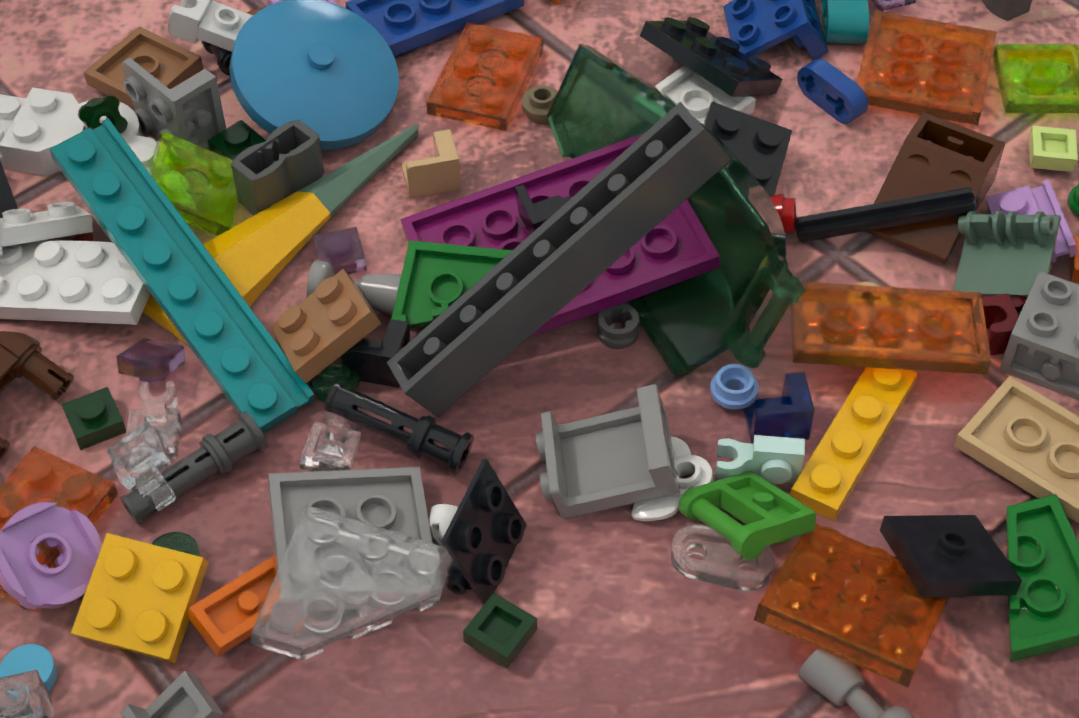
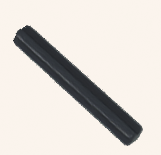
M968 187L802 216L795 220V228L799 241L807 242L964 215L976 210V201L972 188Z

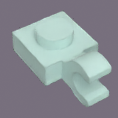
M754 435L753 444L742 443L729 438L720 439L717 445V457H728L734 461H717L715 477L721 480L753 471L771 484L795 483L802 471L805 456V439Z

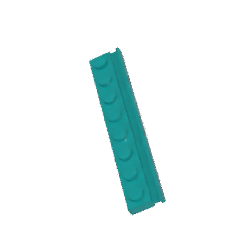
M109 118L103 120V125L94 130L88 128L50 148L54 162L238 414L246 411L255 420L261 431L265 433L297 413V409L305 404L310 405L315 402L314 392L295 373L287 356Z

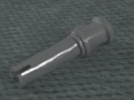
M243 411L237 416V422L215 436L207 434L202 437V441L199 442V449L163 470L160 474L129 494L120 497L124 507L136 524L139 525L144 519L181 497L215 473L219 475L231 473L235 463L255 450L260 452L268 448L267 440L255 420L246 411Z

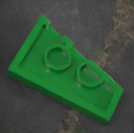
M1057 495L1007 506V560L1022 580L1017 594L1008 595L1010 662L1079 645V543Z

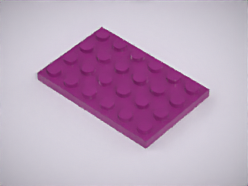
M643 134L402 218L400 220L408 242L412 240L513 251L529 236L519 216L514 187L523 184L533 204L554 196H561L562 198L570 196L572 198ZM686 199L530 337L720 268V255L688 200Z

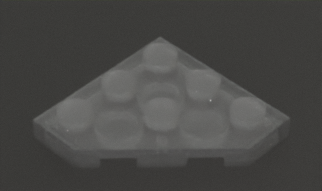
M305 505L252 630L251 645L305 660L322 653L324 646L348 636H351L352 640L391 624L392 618L415 608H418L419 611L428 609L439 604L453 559L443 546Z

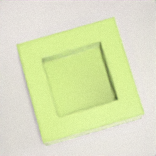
M1032 126L1029 135L1030 168L1074 172L1078 161L1076 130Z

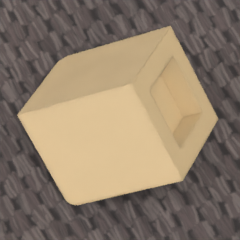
M450 129L433 132L435 157L402 163V171L410 199L461 190L459 157Z

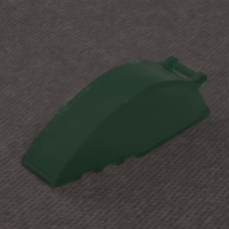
M579 44L550 107L547 118L561 156L572 159L647 132L678 103L615 60L589 45ZM697 118L696 120L731 159L730 162L687 198L720 255V268L627 301L629 305L636 309L639 314L640 324L670 371L677 376L688 374L727 349H730L734 357L741 364L750 368L759 367L766 356L764 347L789 305L797 303L805 290L799 279L788 269L785 232L780 216L769 195L742 161ZM771 289L773 295L750 332L749 325Z

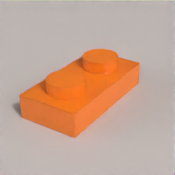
M275 555L189 607L188 619L217 657L282 617Z

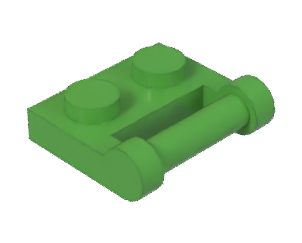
M753 471L690 488L682 494L678 504L681 514L694 522L701 521L730 541L733 550L747 560L758 557L765 546L787 542L793 537L815 531V511ZM717 507H722L724 510L729 512L734 518L739 519L746 525L743 526L738 521H736L735 519H733Z

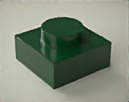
M240 120L208 139L207 142L210 153L232 171L231 164L242 151L253 145L266 142V140L244 121Z
M108 387L62 404L80 450L127 432Z
M493 593L464 629L463 640L464 643L508 668L537 630V618Z

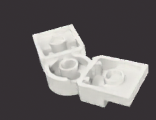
M33 87L27 98L0 94V161L3 169L41 176H49L61 171L52 159L50 148L87 129L78 118V111L88 101L79 104L71 93ZM120 102L118 107L120 115L128 122L127 128L121 133V136L185 220L196 215L194 204L175 178L169 159L154 138L142 135L139 119L134 110ZM102 116L99 121L102 123L106 116ZM100 225L101 229L103 230V232L105 233V235L107 236V238L109 239V241H110V242H113V241L110 239V237L108 236V234L105 232V230L102 228V226Z

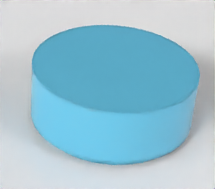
M26 644L13 649L4 657L0 664V680L6 692L12 698L20 701H32L43 697L53 688L58 676L57 666L51 653L43 646L36 644Z

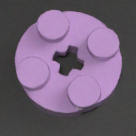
M39 502L19 510L4 524L0 531V584L21 606L33 610L38 608H59L72 603L86 592L102 547V542L92 522L75 509L69 511L64 507L55 506L57 503ZM44 543L48 549L57 547L60 552V556L54 560L57 568H49L46 564H40L37 561L36 555L39 553L37 544Z

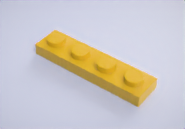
M874 354L791 488L790 496L816 513L835 521L913 389L918 373Z

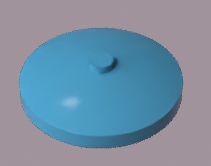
M285 0L261 9L250 17L239 31L230 59L232 87L240 105L249 117L269 134L288 122L300 120L319 134L321 150L346 148L372 136L381 128L390 115L399 88L396 60L382 35L356 13L339 5L321 0Z

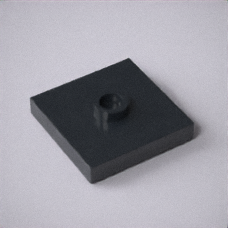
M976 515L884 516L880 532L922 598L1017 594L1022 582L1021 578Z

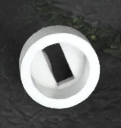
M438 504L431 508L429 525L432 539L436 544L444 546L441 540L458 506Z

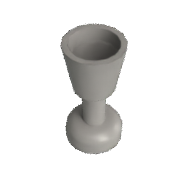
M318 260L313 262L308 276L307 297L316 290L323 280L335 275V270L329 262ZM401 274L364 275L361 281L354 280L373 310L392 316Z
M836 639L827 641L815 650L799 670L798 678L836 705L843 706L848 704L860 718H915L907 709L901 706H893L884 711L863 689L865 684L864 677Z

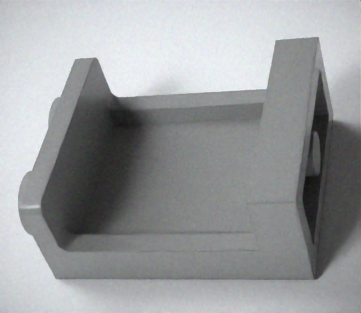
M656 384L637 388L638 407L566 424H557L551 411L541 413L543 431L536 432V443L541 460L546 461L547 472L540 473V483L546 502L554 501L562 519L680 493L667 412Z

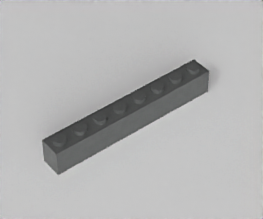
M679 102L387 361L403 392L432 414L439 417L730 162L731 159L688 109Z

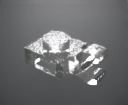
M148 421L107 449L120 483L132 492L137 488L142 497L150 496L159 512L176 500L174 491L160 472L170 465L172 460L159 431Z

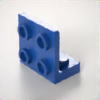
M733 0L724 6L730 39L740 45L739 51L748 57L755 56L791 37L798 48L805 46L813 59L828 53L815 0Z

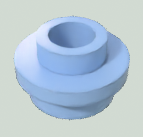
M729 364L723 366L712 378L710 393L718 405L727 409L738 410L754 403L758 396L759 386L750 369L740 364Z

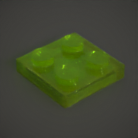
M995 44L992 57L1005 113H1079L1078 44Z
M163 131L156 144L149 171L150 175L187 224L217 236L231 229L238 198L231 167L233 160Z

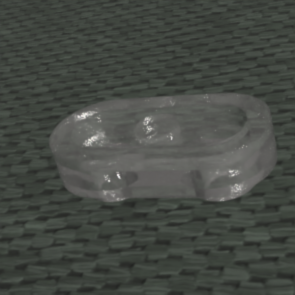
M693 524L681 528L673 537L671 547V561L674 568L683 576L742 591H756L766 586L772 578L775 556L769 545L765 546L758 557L747 560L733 550L730 541L705 525ZM699 554L703 556L704 559H693L689 557V555ZM750 566L755 571H744L739 567Z

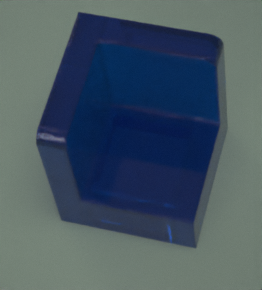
M805 372L785 373L781 397L756 399L753 404L743 409L751 444H753L754 435L809 440L815 410Z

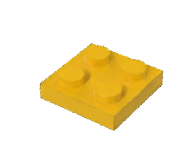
M106 533L71 634L78 638L175 663L190 621L187 617L188 609L196 603L209 562L200 556Z

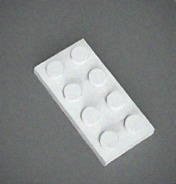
M41 240L2 247L3 255L0 256V319L137 325L151 294L113 242Z

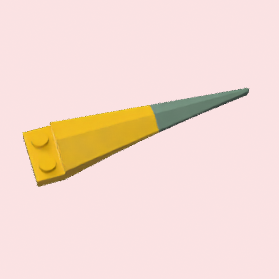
M419 124L406 129L203 244L249 307L320 228L378 171L418 137ZM150 294L143 313L187 344Z

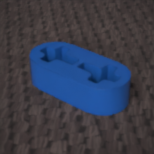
M816 59L798 71L797 81L803 94L842 124H848L866 113L868 100L863 89L824 59Z

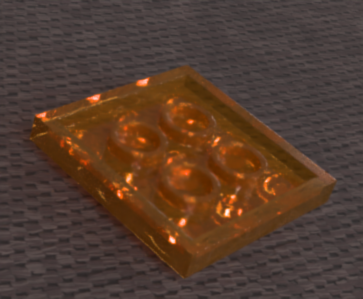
M875 10L856 83L865 92L868 105L919 115L925 112L941 119L978 126L996 32Z
M815 524V531L803 534L798 539L760 600L754 620L908 688L950 597L922 598L897 557L890 555L884 549L870 547L846 537L831 527Z

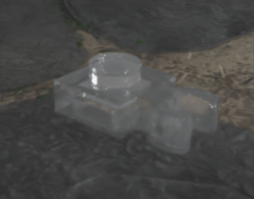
M167 381L166 391L159 397H152L148 382H142L138 389V395L143 409L129 410L124 445L127 460L177 459L182 419L179 408H175L178 404V395L174 382Z
M325 411L323 423L313 422L301 454L300 469L311 472L352 470L360 447L362 433L358 432L360 425L339 417L335 413Z

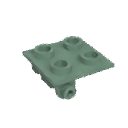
M970 211L967 215H961L958 220L959 233L966 234L953 294L969 296L1009 294L1010 297L1027 298L1038 273H1050L1061 216L1045 215L1043 211H1038L1035 215H1018L1016 211H1010L1008 214H1004L1002 211H996L994 214H977L976 211Z

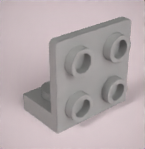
M128 58L123 61L122 65L126 76L123 84L126 92L132 99L134 112L138 116L141 131L144 134L149 132L159 141L162 148L168 154H175L187 165L208 154L210 151L207 140L226 129L216 77L208 70L203 69L172 89H169L133 59Z
M1044 272L1038 273L1011 333L999 371L1079 400V284Z

